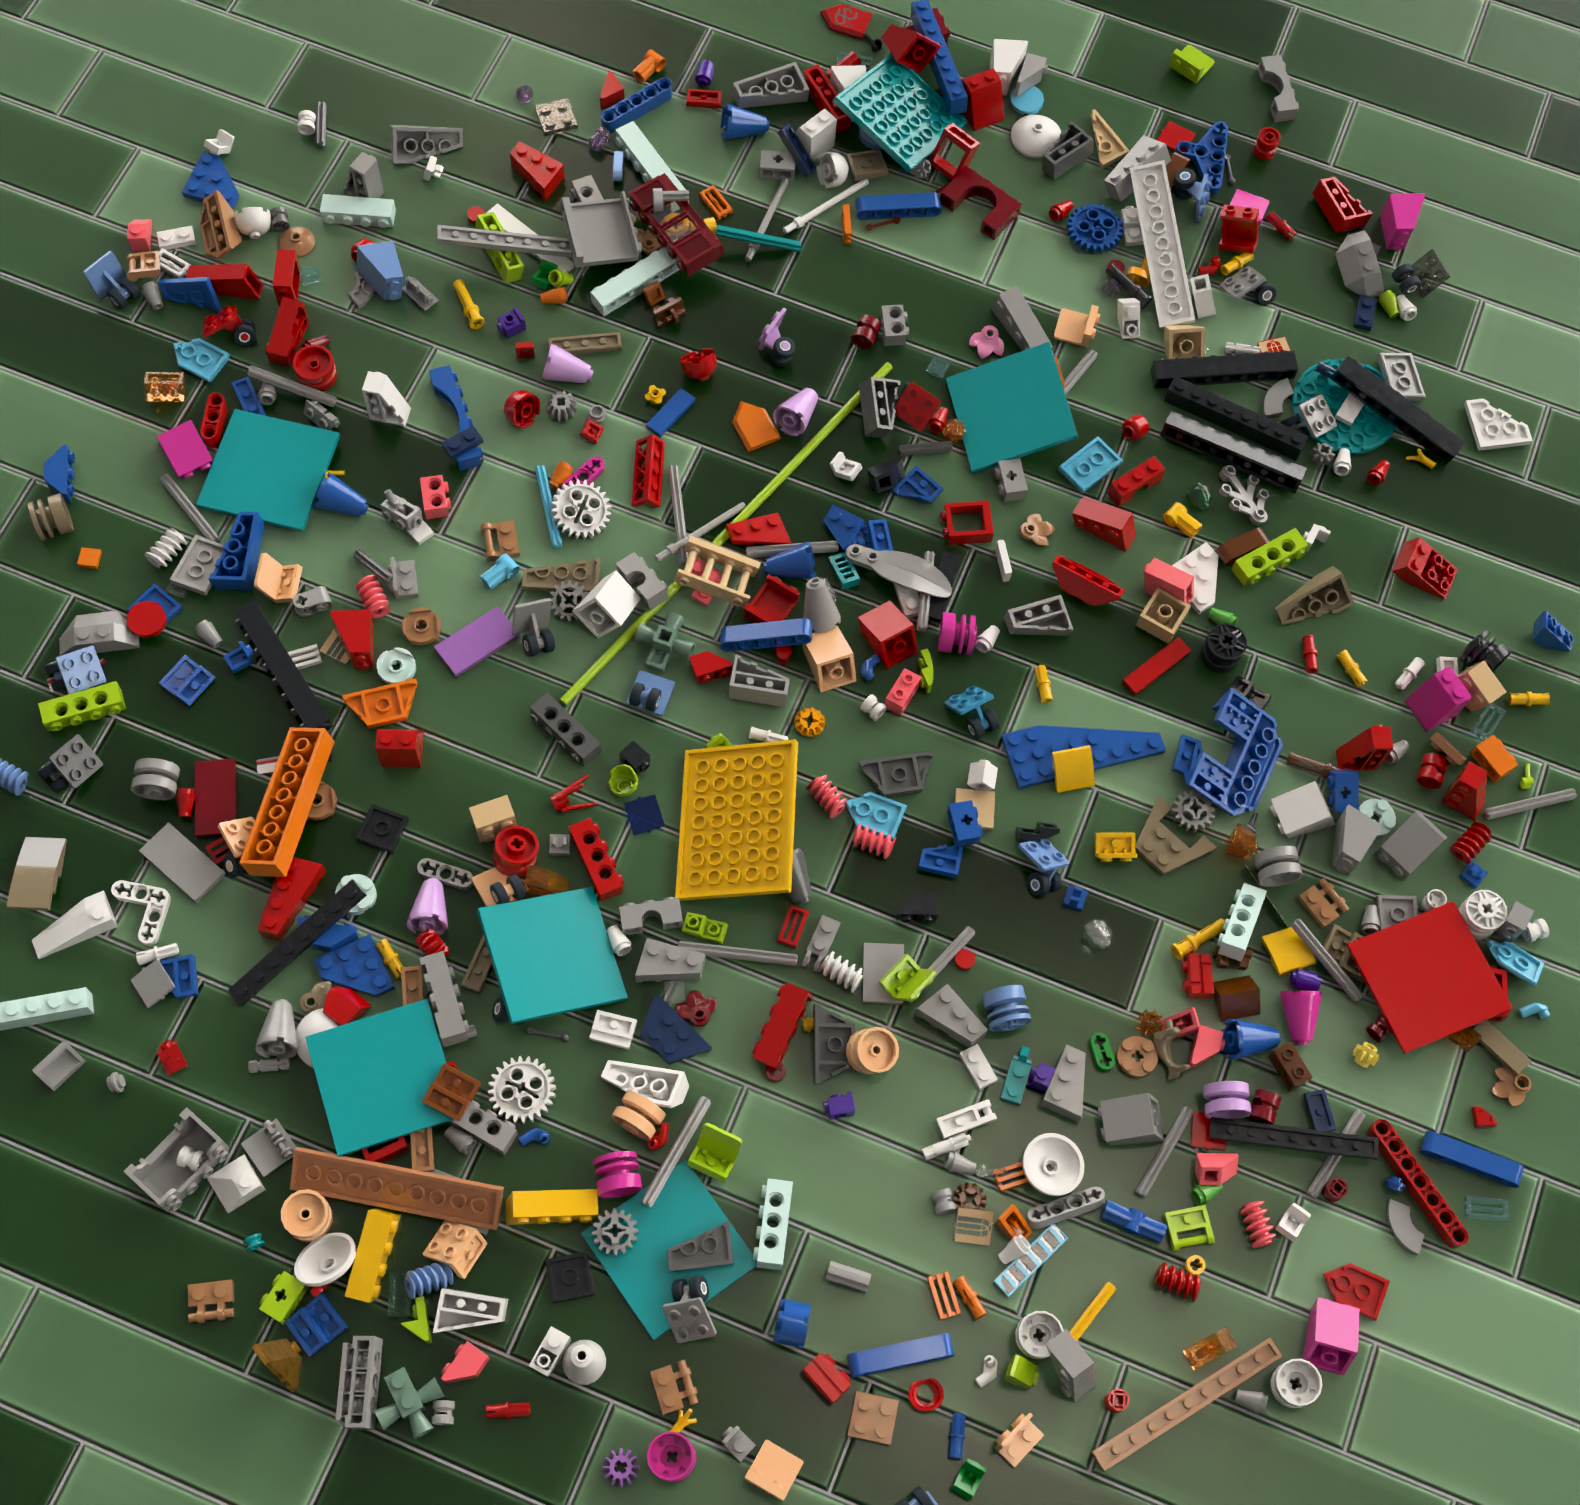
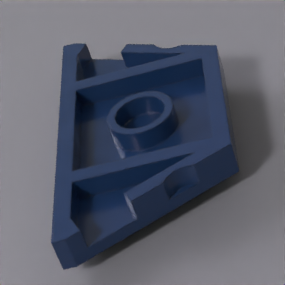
M657 993L654 995L640 1037L669 1065L679 1062L681 1059H688L696 1054L712 1050V1047Z

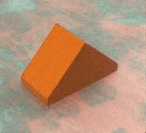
M1011 1204L994 1224L1010 1240L1014 1236L1018 1237L1019 1235L1027 1239L1033 1232L1014 1204Z

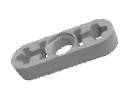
M429 858L420 860L417 865L418 872L423 878H436L444 885L464 891L471 889L474 885L472 882L473 875L467 870ZM429 864L432 870H427V872H424V869L422 867H427V865ZM443 870L451 871V876L448 879L440 877V873ZM466 876L469 882L462 884L460 879H464Z

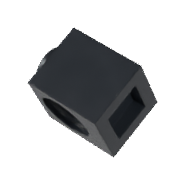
M634 740L619 753L620 761L632 767L636 775L640 772H645L650 766V755Z

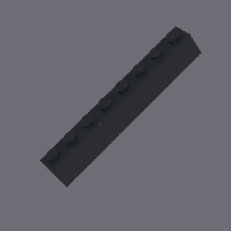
M1282 350L1280 352L1266 351L1263 353L1158 359L1153 361L1150 371L1155 389L1169 388L1175 376L1196 386L1283 380L1286 378L1294 379L1298 371L1295 351Z
M1348 355L1330 377L1331 380L1445 464H1448L1457 455L1465 443L1458 435L1452 433L1443 424L1436 421L1428 413L1417 407L1415 403L1402 396L1400 392L1394 390L1385 381L1375 376L1370 370Z
M1176 376L1164 399L1165 402L1294 461H1297L1308 438L1303 433Z
M1172 410L1160 434L1165 439L1226 465H1231L1240 471L1294 494L1307 469Z
M253 600L234 611L238 617L235 619L240 629L245 628L247 631L244 635L249 644L254 643L256 646L253 649L259 659L263 657L265 663L262 665L267 673L272 672L275 676L272 678L277 689L280 687L283 689L284 692L281 695L287 704L291 702L293 708L290 709L296 719L301 718L303 723L300 726L302 728H325L326 730L333 727L256 601Z

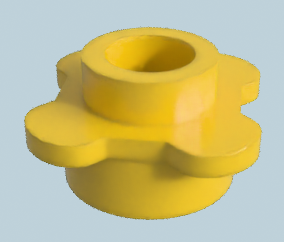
M651 385L648 394L645 395V399L652 404L662 403L663 396L666 395V391Z

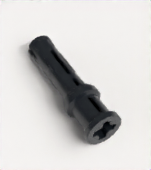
M1112 263L1109 266L1111 269L1107 268L1105 272L1129 293L1130 298H1136L1140 301V308L1144 309L1153 297L1147 295L1142 290L1141 285H1135Z

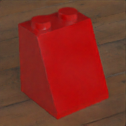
M893 24L888 27L881 37L897 62L918 73L923 71L942 47L937 42L918 32Z
M994 68L963 79L962 84L968 96L967 111L963 112V115L973 131L1004 121L1002 81Z
M890 600L857 617L861 633L886 669L919 652L914 624Z
M370 610L331 611L330 614L335 632L353 668L358 670L374 668V625Z
M377 730L375 749L381 766L421 767L424 730Z

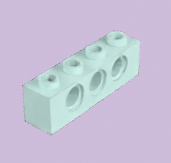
M1246 883L1243 884L1241 890L1237 889L1234 901H1237L1236 905H1231L1228 913L1231 918H1226L1222 929L1226 932L1225 934H1220L1217 945H1220L1218 954L1242 962L1263 905L1266 890Z
M768 1178L767 1185L762 1186L761 1198H765L764 1206L760 1205L758 1218L762 1219V1226H757L756 1239H760L759 1247L754 1248L753 1260H757L756 1267L782 1271L793 1186L792 1181ZM778 1200L781 1205L773 1207L770 1201ZM774 1220L778 1223V1226L771 1228L767 1225V1222ZM767 1241H772L775 1243L776 1246L772 1249H769L764 1245V1243Z

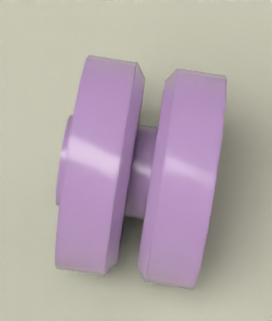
M1219 1081L1204 1085L1203 1098L1209 1101L1204 1105L1206 1118L1240 1119L1250 1116L1252 1114L1251 1103L1245 1100L1250 1096L1248 1083L1242 1081Z

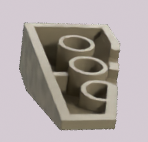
M1332 566L1314 576L1275 607V610L1283 625L1302 621L1308 617H1320L1322 614L1339 613L1355 603L1343 573Z

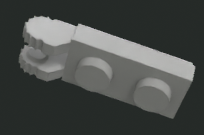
M822 915L806 950L807 953L802 966L806 967L810 962L811 955H814L818 959L814 964L813 971L818 972L822 961L825 960L841 922Z

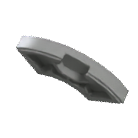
M357 271L354 273L356 286L349 293V298L358 309H361L370 301L375 290Z
M1288 378L1275 383L1267 392L1263 401V415L1270 418L1282 415L1283 402L1294 394Z
M1389 1199L1387 1204V1220L1396 1237L1395 1239L1406 1250L1418 1255L1424 1234L1418 1231L1412 1224L1410 1207Z

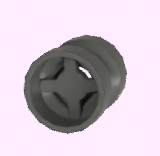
M284 207L272 208L270 210L272 229L276 232H285L290 228V223L287 219V209Z

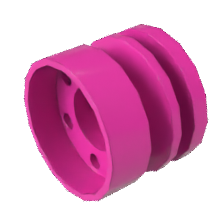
M943 612L939 631L938 652L951 653L953 645H957L958 654H961L963 646H966L965 655H971L976 642V617L970 615L969 623H966V615L963 614L959 623L956 622L955 613Z
M616 1151L599 1156L593 1160V1166L597 1168L594 1171L595 1175L604 1177L596 1182L598 1197L605 1199L624 1197L638 1193L643 1189L640 1174L630 1173L639 1168V1164L634 1162L638 1159L636 1152Z
M671 1431L658 1435L649 1445L647 1452L648 1465L652 1473L664 1481L671 1483L680 1482L689 1477L695 1469L697 1461L696 1450L692 1442L680 1433ZM670 1453H678L676 1456L678 1461L676 1463L668 1462L670 1460Z

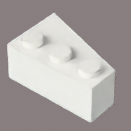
M368 371L362 392L369 419L405 427L411 407L387 375L381 372Z
M442 1288L433 1333L505 1321L509 1299Z

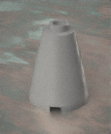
M818 577L812 578L806 583L803 618L812 621V629H814L815 633L833 630L836 628L835 624H840L841 622L840 613L825 581Z
M279 999L271 1004L256 1042V1052L265 1058H270V1055L277 1056V1060H280V1058H292L298 1050L293 1008L284 999Z

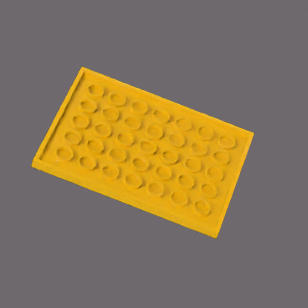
M796 739L685 750L675 899L679 898L680 901L791 893L798 742Z

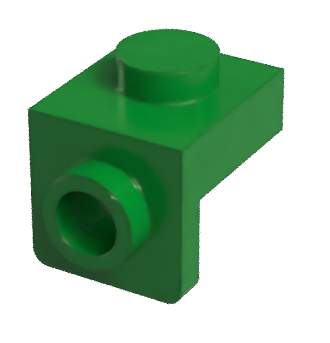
M544 259L541 260L539 270L531 277L530 283L538 288L547 290L552 285L548 280L549 273L554 269H558V265Z
M967 1458L960 1468L951 1489L971 1500L981 1478L986 1472V1468L977 1461Z

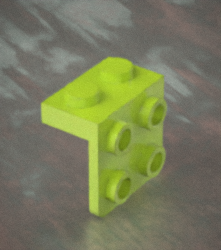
M1187 45L1182 51L1176 49L1173 52L1169 67L1197 83L1210 70L1215 61L1192 45Z
M904 954L878 983L893 1000L909 1002L916 1000L920 995V991L933 982L936 972L931 969H921L908 954Z
M705 1123L697 1145L688 1159L687 1166L725 1183L734 1167L743 1141L734 1134L710 1123Z

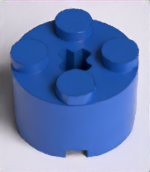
M780 1299L773 1342L803 1348L807 1335L811 1304Z

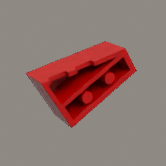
M1374 725L1336 749L1338 767L1354 771L1377 770L1393 749L1390 726Z
M1469 762L1450 784L1441 802L1445 803L1448 808L1455 809L1476 821L1486 804L1484 797L1486 795L1485 787L1487 785L1488 772Z

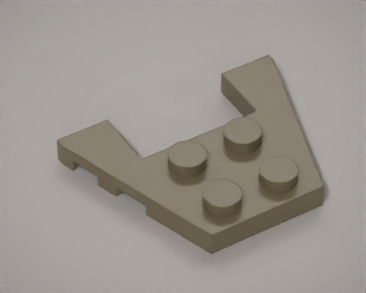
M1159 796L1135 844V851L1163 876L1193 860L1201 858L1205 854L1212 853L1217 847L1204 835L1191 848L1185 845L1160 822L1173 807Z

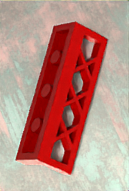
M653 434L636 441L631 503L633 507L648 504L653 508H658L661 504L665 442ZM646 444V448L642 452V445ZM645 459V463L641 468V463ZM644 475V479L640 484V479ZM643 491V498L638 499L639 495Z

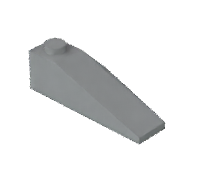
M390 125V147L393 163L411 164L425 158H430V156L463 147V129Z

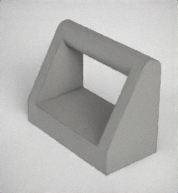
M63 1040L32 1071L55 1091L86 1061Z

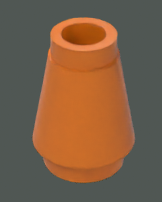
M559 286L540 293L542 304H564V302L568 301L565 287L561 288Z
M561 461L559 464L557 463L549 485L559 489L562 483L573 474V467L564 461Z

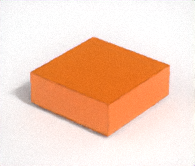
M81 547L77 562L78 567L98 569L102 554L101 550Z

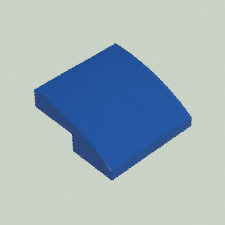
M886 519L868 520L867 524H863L851 545L858 544L876 551H893Z
M184 655L164 676L159 685L190 707L216 677L203 666H199L187 655Z
M320 1293L306 1307L300 1308L284 1322L309 1357L322 1350L349 1328L324 1293Z

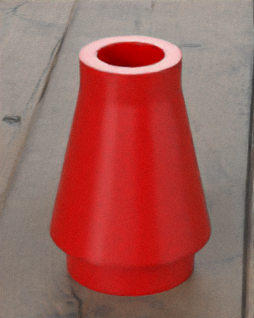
M1066 200L1051 206L1048 212L1050 219L1054 222L1062 221L1070 210L1074 208L1073 202Z
M939 407L938 411L929 420L928 429L932 433L939 434L945 430L949 413L947 408Z
M1381 460L1368 471L1367 480L1370 484L1377 486L1384 482L1390 467L1389 462Z
M178 788V793H176L178 816L191 817L196 796L194 789Z

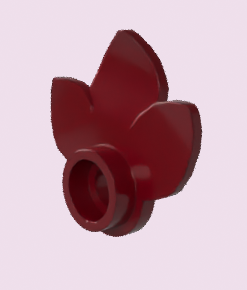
M692 990L687 995V1003L676 1004V1011L682 1019L690 1020L697 1027H704L710 1020V1014L716 1010L717 1003L714 997L705 999L701 992Z

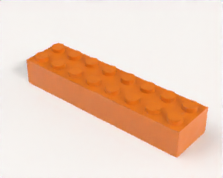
M289 728L239 862L250 876H287L335 742L325 728Z

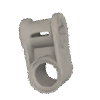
M318 586L312 590L299 593L293 598L296 614L300 617H307L326 611L333 605L324 586Z

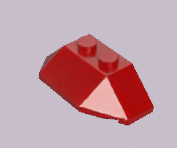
M1058 555L1052 563L1061 589L1071 596L1080 598L1086 604L1097 606L1117 601L1125 591V589L1119 587L1118 584L1107 577L1061 555Z

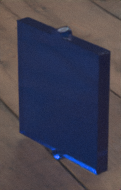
M655 794L644 798L638 797L637 800L624 803L633 835L644 832L650 833L651 830L665 827Z

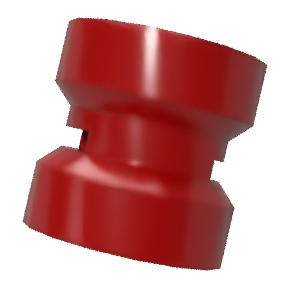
M1120 1388L1107 1393L1104 1400L1107 1410L1112 1413L1123 1411L1130 1402L1127 1392Z

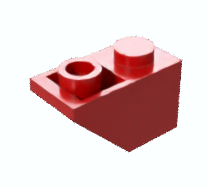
M709 651L689 656V666L696 684H707L713 679L719 677L726 678L732 674V662Z

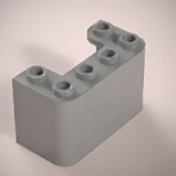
M187 1107L179 1114L182 1118L180 1125L176 1122L173 1125L175 1129L145 1160L143 1158L139 1160L141 1162L140 1165L134 1166L130 1164L123 1171L167 1212L171 1210L176 1211L182 1205V1200L187 1195H191L198 1188L197 1184L203 1178H208L213 1173V1168L218 1163L225 1161L229 1156L228 1145ZM185 1145L192 1147L194 1151L201 1150L206 1152V1160L196 1172L190 1170L188 1166L183 1168L177 1165L178 1154Z

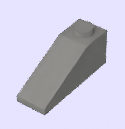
M1027 53L1014 96L1018 97L1041 81L1042 75L1046 76L1048 65L1045 64L1047 58Z

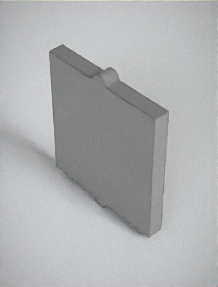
M158 959L154 960L146 968L143 967L142 971L131 979L147 1008H151L159 1000H163L164 996L175 988L174 983Z

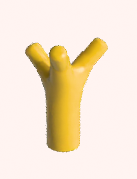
M1420 448L1417 449L1418 456L1406 457V460L1421 462L1430 469H1433L1436 465L1435 462L1422 453Z
M688 1409L684 1415L683 1410H679L678 1420L669 1432L680 1433L687 1425L696 1423V1418L688 1419L692 1409Z

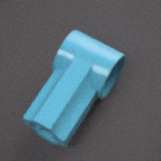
M503 554L496 560L493 567L480 576V579L488 589L492 590L506 578L514 577L519 572L520 567L508 554Z

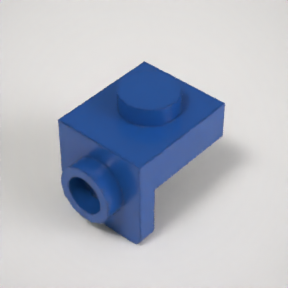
M243 641L239 642V648L223 656L233 674L254 663L252 659L254 652L249 644L245 646Z

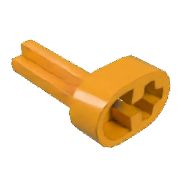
M1146 255L1141 268L1130 267L1126 274L1135 285H1141L1142 287H1147L1151 280Z

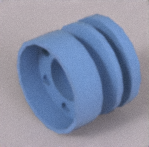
M1007 985L992 989L982 995L984 1009L992 1012L987 1015V1021L991 1022L989 1023L990 1031H1011L1031 1022L1032 1019L1031 1015L1028 1014V1006L1021 1005L1026 1001L1023 986Z

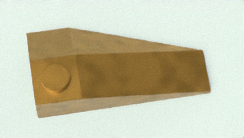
M280 1339L255 1344L252 1348L265 1366L282 1383L285 1382L286 1387L291 1392L295 1393L298 1390L302 1357L299 1355L302 1350L296 1342L292 1341L290 1343L287 1339Z

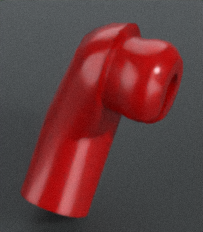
M1217 256L1212 257L1208 266L1198 267V275L1215 274L1221 267V259Z

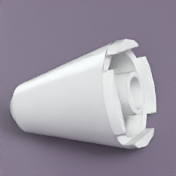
M591 1340L576 1341L564 1353L562 1361L563 1370L566 1376L577 1384L588 1385L596 1382L606 1367L605 1353L597 1343ZM582 1356H586L583 1360L579 1359Z

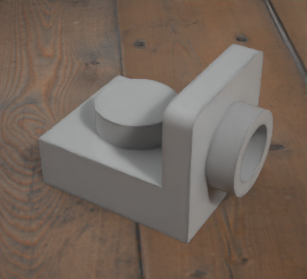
M730 1426L722 1435L724 1440L721 1444L740 1463L756 1446L738 1426L734 1429Z

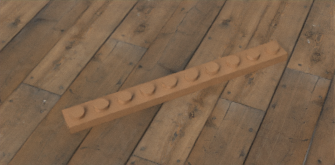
M422 966L401 967L403 1006L424 1000ZM432 1127L410 1134L412 1169L435 1172Z
M1271 1338L1266 1339L1093 1450L1091 1454L1103 1472L1278 1360L1282 1357V1354Z

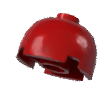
M704 348L701 349L702 353L692 351L680 358L681 367L689 378L705 381L709 379V376L716 369L717 359L714 349Z
M525 390L514 391L507 397L504 404L506 418L510 423L519 428H527L535 421L532 419L536 414L539 415L540 412L539 398Z

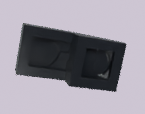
M1238 675L1228 688V690L1233 688L1262 710L1265 709L1271 700V695L1254 688L1253 682Z
M1037 822L1036 829L1016 827L1015 835L1019 840H1041L1059 834L1060 828L1056 824Z

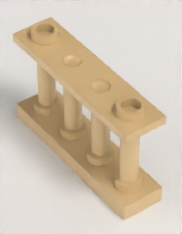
M690 535L684 551L689 553L684 570L678 569L674 581L682 586H688L744 608L750 598L749 595L744 594L749 576L755 577L761 562ZM696 556L707 559L702 577L691 573ZM714 563L725 567L719 584L709 580ZM732 569L742 573L737 591L726 587Z

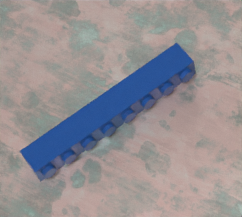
M928 0L911 2V20L916 32L942 46L929 64L949 114L954 115L966 112L968 96Z

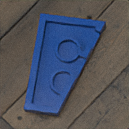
M209 277L161 279L158 282L161 292L167 300L184 304L189 302L197 304V307L212 308L216 312L221 310V305Z

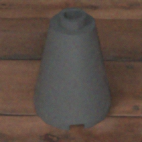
M802 848L793 850L791 893H787L794 904L798 903L799 906L810 902L809 897L812 896L805 854Z

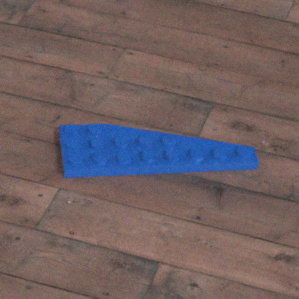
M1038 725L1001 735V740L1018 789L1055 780V772L1052 769V752L1090 745L1094 770L1162 754L1166 751L1160 733Z

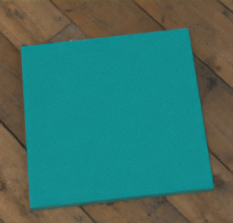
M892 53L833 99V102L908 173L933 153L944 128L954 123L962 129L968 123L959 113L950 115L944 99L912 69L897 62Z
M1050 342L946 378L973 474L997 466L998 461L1020 458L1078 438Z
M234 409L196 506L236 517L239 512H258L266 524L304 532L314 506L313 504L316 501V494L325 478L340 439V433Z
M593 887L478 908L477 914L510 1024L614 1003L628 998Z
M428 999L305 1037L338 1156L354 1153L455 1120L422 1102L431 1083H434L440 1069L446 1063Z
M687 1160L674 1167L652 1207L642 1204V1198L649 1188L647 1186L616 1208L619 1214L622 1209L625 1211V1216L632 1214L630 1221L636 1220L637 1225L633 1228L639 1230L638 1234H634L638 1239L637 1242H631L633 1249L631 1250L627 1247L625 1255L618 1251V1256L615 1257L614 1252L611 1251L608 1256L606 1255V1249L599 1251L600 1243L594 1244V1240L598 1237L592 1236V1231L597 1230L593 1225L581 1233L653 1341L671 1329L662 1307L664 1304L674 1303L672 1296V1284L674 1281L685 1279L689 1285L692 1277L703 1276L709 1287V1297L704 1302L706 1304L757 1265V1260H753V1254L694 1170L687 1166ZM619 1219L621 1225L629 1227L626 1222ZM611 1220L607 1221L603 1227H607ZM729 1221L733 1265L669 1273L667 1249ZM613 1228V1232L610 1233L613 1234V1237H617L619 1232L617 1228ZM628 1237L623 1238V1240L620 1242V1245L625 1243ZM602 1238L606 1244L612 1246V1242L609 1239Z

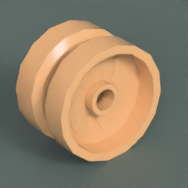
M873 1027L857 1031L850 1037L846 1047V1055L849 1064L854 1070L861 1074L870 1075L888 1071L892 1068L898 1059L899 1046L892 1032L885 1028Z
M628 1090L622 1098L624 1106H617L611 1116L615 1122L641 1139L650 1141L656 1132L653 1125H660L666 1113L646 1097Z
M309 1189L299 1190L285 1200L281 1209V1221L284 1228L294 1238L303 1242H312L324 1236L330 1230L333 1222V1212L329 1203L318 1192Z

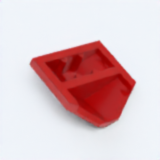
M335 986L327 992L322 1013L338 1026L355 1021L369 1010L372 1005L353 989Z

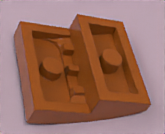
M444 1063L422 1102L460 1121L482 1082Z

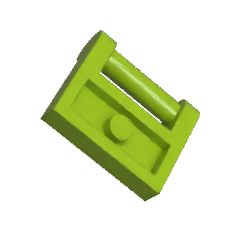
M1206 1205L1163 1214L1172 1251H1178L1182 1247L1202 1243H1215ZM1202 1228L1204 1230L1203 1235L1178 1239L1177 1233Z

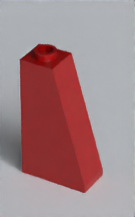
M247 263L189 265L185 278L209 277L217 295L260 300L264 286Z

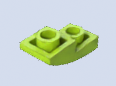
M927 648L920 651L918 664L921 668L920 686L925 689L926 693H930L933 683V664Z
M687 912L682 932L723 944L728 924L708 919L704 915Z

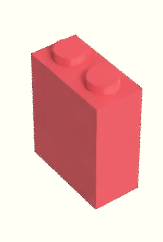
M1156 558L1151 563L1146 564L1143 571L1145 574L1144 584L1146 593L1153 596L1159 587L1187 604L1191 602L1194 598L1193 575Z

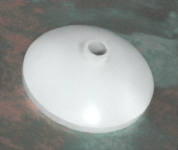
M1028 115L1020 118L1013 125L1011 142L1014 148L1022 155L1041 159L1052 143L1058 140L1061 130L1048 117Z
M323 1008L306 1015L296 1029L297 1053L312 1068L314 1067L305 1037L338 1027L335 1022L322 1013Z
M1056 1133L1042 1134L1034 1138L1024 1151L1022 1159L1024 1174L1029 1183L1039 1192L1050 1196H1062L1070 1193L1080 1184L1084 1175L1083 1156L1075 1143L1067 1137ZM1046 1166H1051L1052 1171H1048Z
M330 1233L312 1241L302 1250L295 1262L294 1273L299 1282L311 1287L323 1286L334 1282L344 1275L356 1256L357 1248L354 1240L345 1233Z

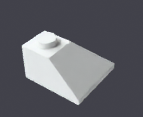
M245 1154L207 1178L228 1214L266 1190Z

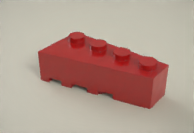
M786 982L785 986L782 985L777 995L780 998L777 1004H773L769 1012L771 1018L768 1024H764L761 1030V1035L763 1036L760 1043L756 1042L752 1051L754 1059L776 1069H779L777 1064L782 1062L790 1046L789 1038L792 1039L798 1030L797 1020H801L806 1013V1002H811L814 997L810 992Z

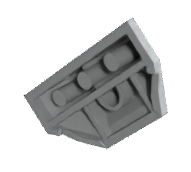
M1365 230L1347 235L1335 254L1344 285L1357 295L1377 298L1384 292V287L1371 239Z
M116 611L76 615L59 638L60 656L91 645L94 646L96 653L140 648L139 637L131 632L127 625V620Z

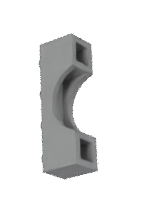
M1281 55L1261 57L1257 68L1261 81L1271 84L1279 93L1274 98L1270 108L1274 122L1294 120L1297 112H1299V104L1295 100V92L1291 88L1290 76L1287 75L1285 62H1283Z

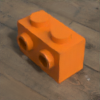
M1495 735L1476 745L1470 752L1480 767L1488 772L1487 775L1493 783L1510 774L1518 766L1514 756L1508 753L1503 743Z

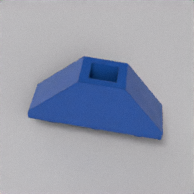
M63 445L44 462V480L49 489L56 494L60 493L67 503H72V496L75 494L72 479H75V472L72 468V463H75L74 452H71L68 445Z
M1543 611L1533 623V640L1541 648L1565 652L1571 651L1574 642L1572 633L1564 628L1548 611Z
M305 915L304 917H299V916H297V919H296V920H297L299 926H300L305 920H307L310 916H309V915ZM335 923L311 946L315 950L331 952L357 940L360 934L352 924L344 923L343 925H338Z

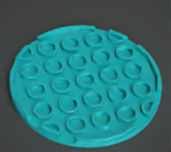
M1345 358L1340 360L1328 359L1322 361V363L1337 369ZM1318 363L1309 367L1300 376L1293 390L1294 394L1291 400L1293 414L1299 413L1301 421L1297 422L1298 424L1304 421L1298 409V406L1322 394L1335 418L1349 395V392L1336 382L1315 372ZM1361 364L1384 381L1382 373L1368 364ZM1365 404L1351 427L1335 419L1337 427L1316 438L1312 437L1307 425L1300 427V429L1306 427L1309 433L1308 438L1314 443L1323 444L1327 442L1328 445L1333 447L1332 452L1339 453L1340 449L1346 448L1350 451V455L1362 454L1377 449L1392 436L1396 429L1394 425Z

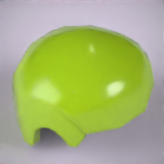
M625 764L617 765L610 771L608 784L615 795L620 797L629 796L637 789L638 777L632 767Z

